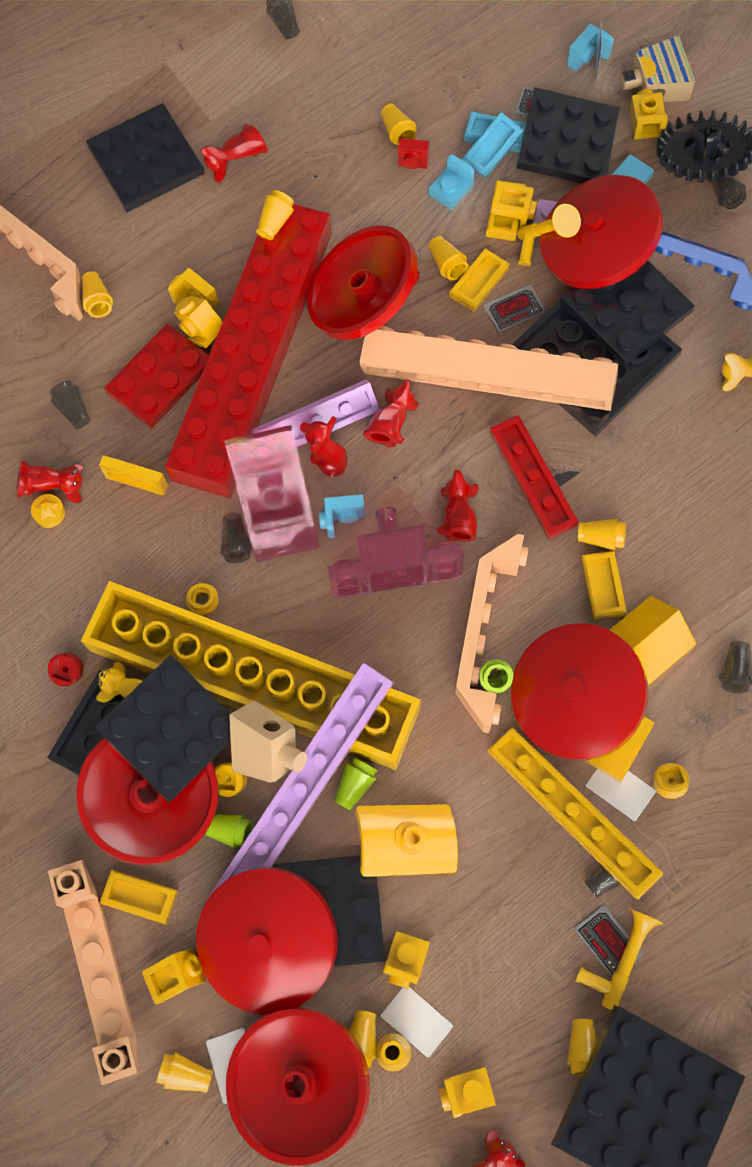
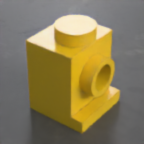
M643 89L636 95H632L629 113L634 140L659 138L662 129L666 128L668 120L667 114H665L662 93H654L651 89Z
M191 295L182 299L177 304L176 311L174 312L181 321L179 323L180 328L190 336L188 340L194 345L207 348L217 337L223 323L206 299Z

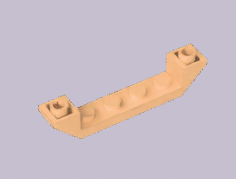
M0 205V231L7 234L6 237L16 248L20 249L23 247L26 249L28 255L35 263L40 266L44 263L49 267L50 273L58 280L50 288L56 300L54 302L55 307L65 316L71 314L80 321L83 318L82 277L76 264Z
M521 534L515 535L480 558L455 694L484 733H490L491 724L498 725L501 705L495 704L497 693L470 688V686L477 687L480 667H475L474 663L476 654L483 655L486 636L480 635L482 623H489L492 604L485 602L487 592L494 593L497 573L517 576L518 567L526 565L529 547L522 546L524 535Z
M79 860L49 870L48 875L56 905L64 909L98 1046L92 1048L101 1085H105L139 1073L137 1041L103 907L99 903L100 897L84 861Z

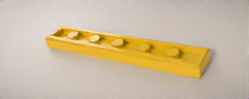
M513 727L488 749L489 755L636 900L663 876V872Z

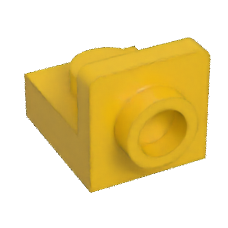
M498 181L491 213L521 219L520 227L526 226L528 219L534 220L538 201L532 200L534 188Z
M190 268L177 275L168 287L171 299L176 305L190 295L206 299L213 310L220 304L215 288Z
M396 931L386 965L383 969V974L389 975L388 983L406 989L409 988L410 983L417 985L430 942Z
M193 949L174 953L142 971L155 1005L163 1003L183 991L206 981L199 958Z
M486 1067L443 1079L445 1087L438 1089L444 1112L452 1110L454 1118L496 1105Z

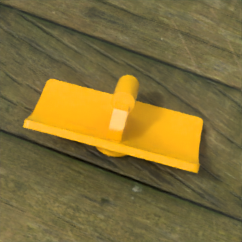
M449 805L357 806L355 813L361 841L360 872L363 876L439 874L457 871V835Z

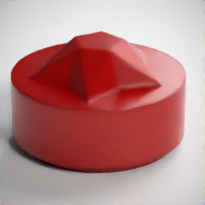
M71 652L55 655L48 664V675L59 686H70L78 682L83 675L84 668L81 659Z

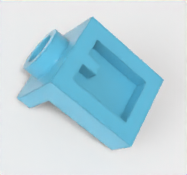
M591 23L569 49L567 66L576 72L584 63H589L594 54H596L600 29ZM602 30L601 58L608 60L612 53L614 38L605 30Z
M450 154L447 158V168L428 188V195L450 210H453L474 186V168L465 159H459L455 155Z
M363 494L324 498L325 509L319 510L321 529H327L328 538H335L334 520H340L342 523H352L358 521L359 518L365 517Z

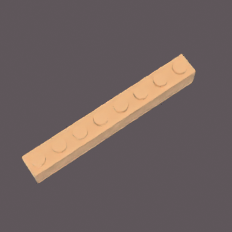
M381 326L365 336L359 361L363 373L368 375L401 380L408 379L421 383L611 411L618 375V364L613 363L607 358L581 359L579 355L573 353H563L561 356L553 355L539 348H533L530 351L518 350L517 347L510 344H500L499 347L490 346L476 339L462 342L456 341L455 338L447 335H438L435 338L425 336L418 331H407V333L395 332L393 329Z

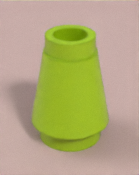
M503 660L485 661L481 666L479 675L481 685L492 693H501L507 690L513 681L512 668ZM494 668H497V673L493 676H489L490 671Z
M353 757L350 764L346 762L336 797L333 801L348 810H352L354 805L357 804L376 780L374 776L377 769L356 757Z
M215 814L205 835L234 849L242 847L254 829V824L245 815Z

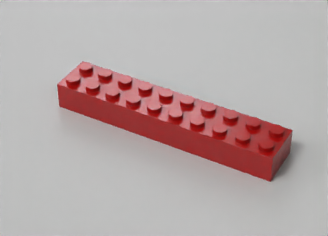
M293 204L292 208L294 211L274 236L273 240L265 239L259 234L257 235L166 462L165 468L172 482L231 499L254 439L251 429L259 426L308 298L312 278L321 264L331 238L332 229L329 213Z

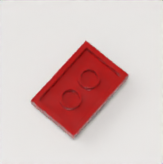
M166 324L104 389L106 394L152 429L201 378L209 355L170 325Z

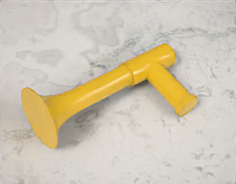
M562 204L554 210L552 219L520 227L517 231V236L523 242L518 264L531 266L535 237L551 231H556L562 237L569 238L574 236L579 231L581 225V218L577 209L570 204Z
M631 908L628 909L633 915L632 932L611 980L608 981L593 974L582 966L575 980L577 983L580 982L605 994L601 1005L610 1010L613 1009L614 1005L618 1006L629 981L630 972L646 935L658 924L664 925L662 922Z

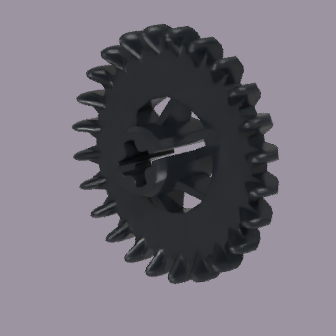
M702 110L699 112L698 121H694L691 114L688 113L686 124L682 123L680 117H677L676 128L669 122L667 131L662 129L661 135L657 140L656 155L660 159L659 163L666 167V171L669 173L674 172V176L677 178L685 176L686 181L697 179V183H703L704 180L712 183L717 178L721 181L727 180V175L734 177L738 175L739 171H744L752 163V127L747 129L746 120L738 127L737 115L734 116L731 122L727 123L726 111L720 120H716L715 110H712L708 120H705ZM704 150H706V158H705V159H704Z

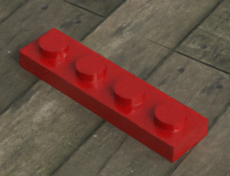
M517 415L491 427L490 435L548 540L577 527L579 521L520 416Z

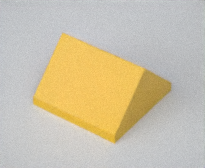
M651 595L610 629V631L625 640L636 652L644 666L648 686L696 645L680 611Z

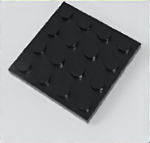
M560 299L512 345L517 347L518 350L530 351L533 348H539L548 351L549 354L560 356L563 353H573L579 355L581 359L588 360L602 357L618 364V375L611 411L557 403L594 436H597L681 355L682 348L669 337L663 335L623 367L560 304Z
M614 1005L551 1145L591 1167H707L745 1076L624 1008Z

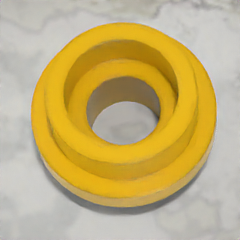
M198 583L192 586L186 594V604L189 610L200 616L212 613L219 603L216 589L207 583ZM207 596L208 602L200 605L197 603L198 598Z

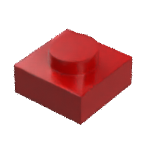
M400 138L398 166L410 169H428L429 141Z

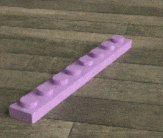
M363 663L305 750L307 761L304 768L299 772L291 771L211 894L223 882L241 872L260 867H272L393 685V681L368 664Z

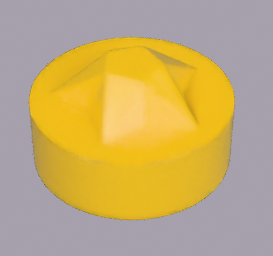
M45 494L35 499L31 506V514L37 524L45 528H52L59 525L64 519L65 507L55 495Z
M232 761L219 764L214 769L218 781L219 795L231 797L245 789L247 776L232 771Z
M666 763L656 769L654 773V788L658 794L665 798L675 799L687 792L689 774L684 767L676 763Z

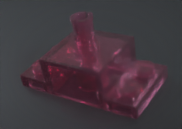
M291 425L225 440L256 562L319 548Z
M387 507L388 520H386L384 508H380L375 511L379 532L357 535L360 561L354 562L352 559H342L336 561L334 565L328 566L333 599L462 578L464 560L462 545L441 543L428 550L423 525L398 528L396 509L394 507Z

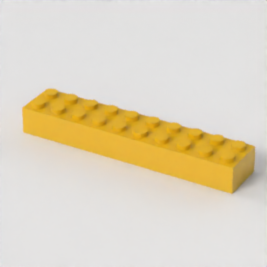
M111 581L108 582L81 639V642L90 652L116 662L118 661L123 665L149 675L171 654L218 702L240 709L248 703L256 701L291 723L295 728V732L310 738H314L355 676L353 673ZM390 688L348 752L396 771L420 712L421 699Z

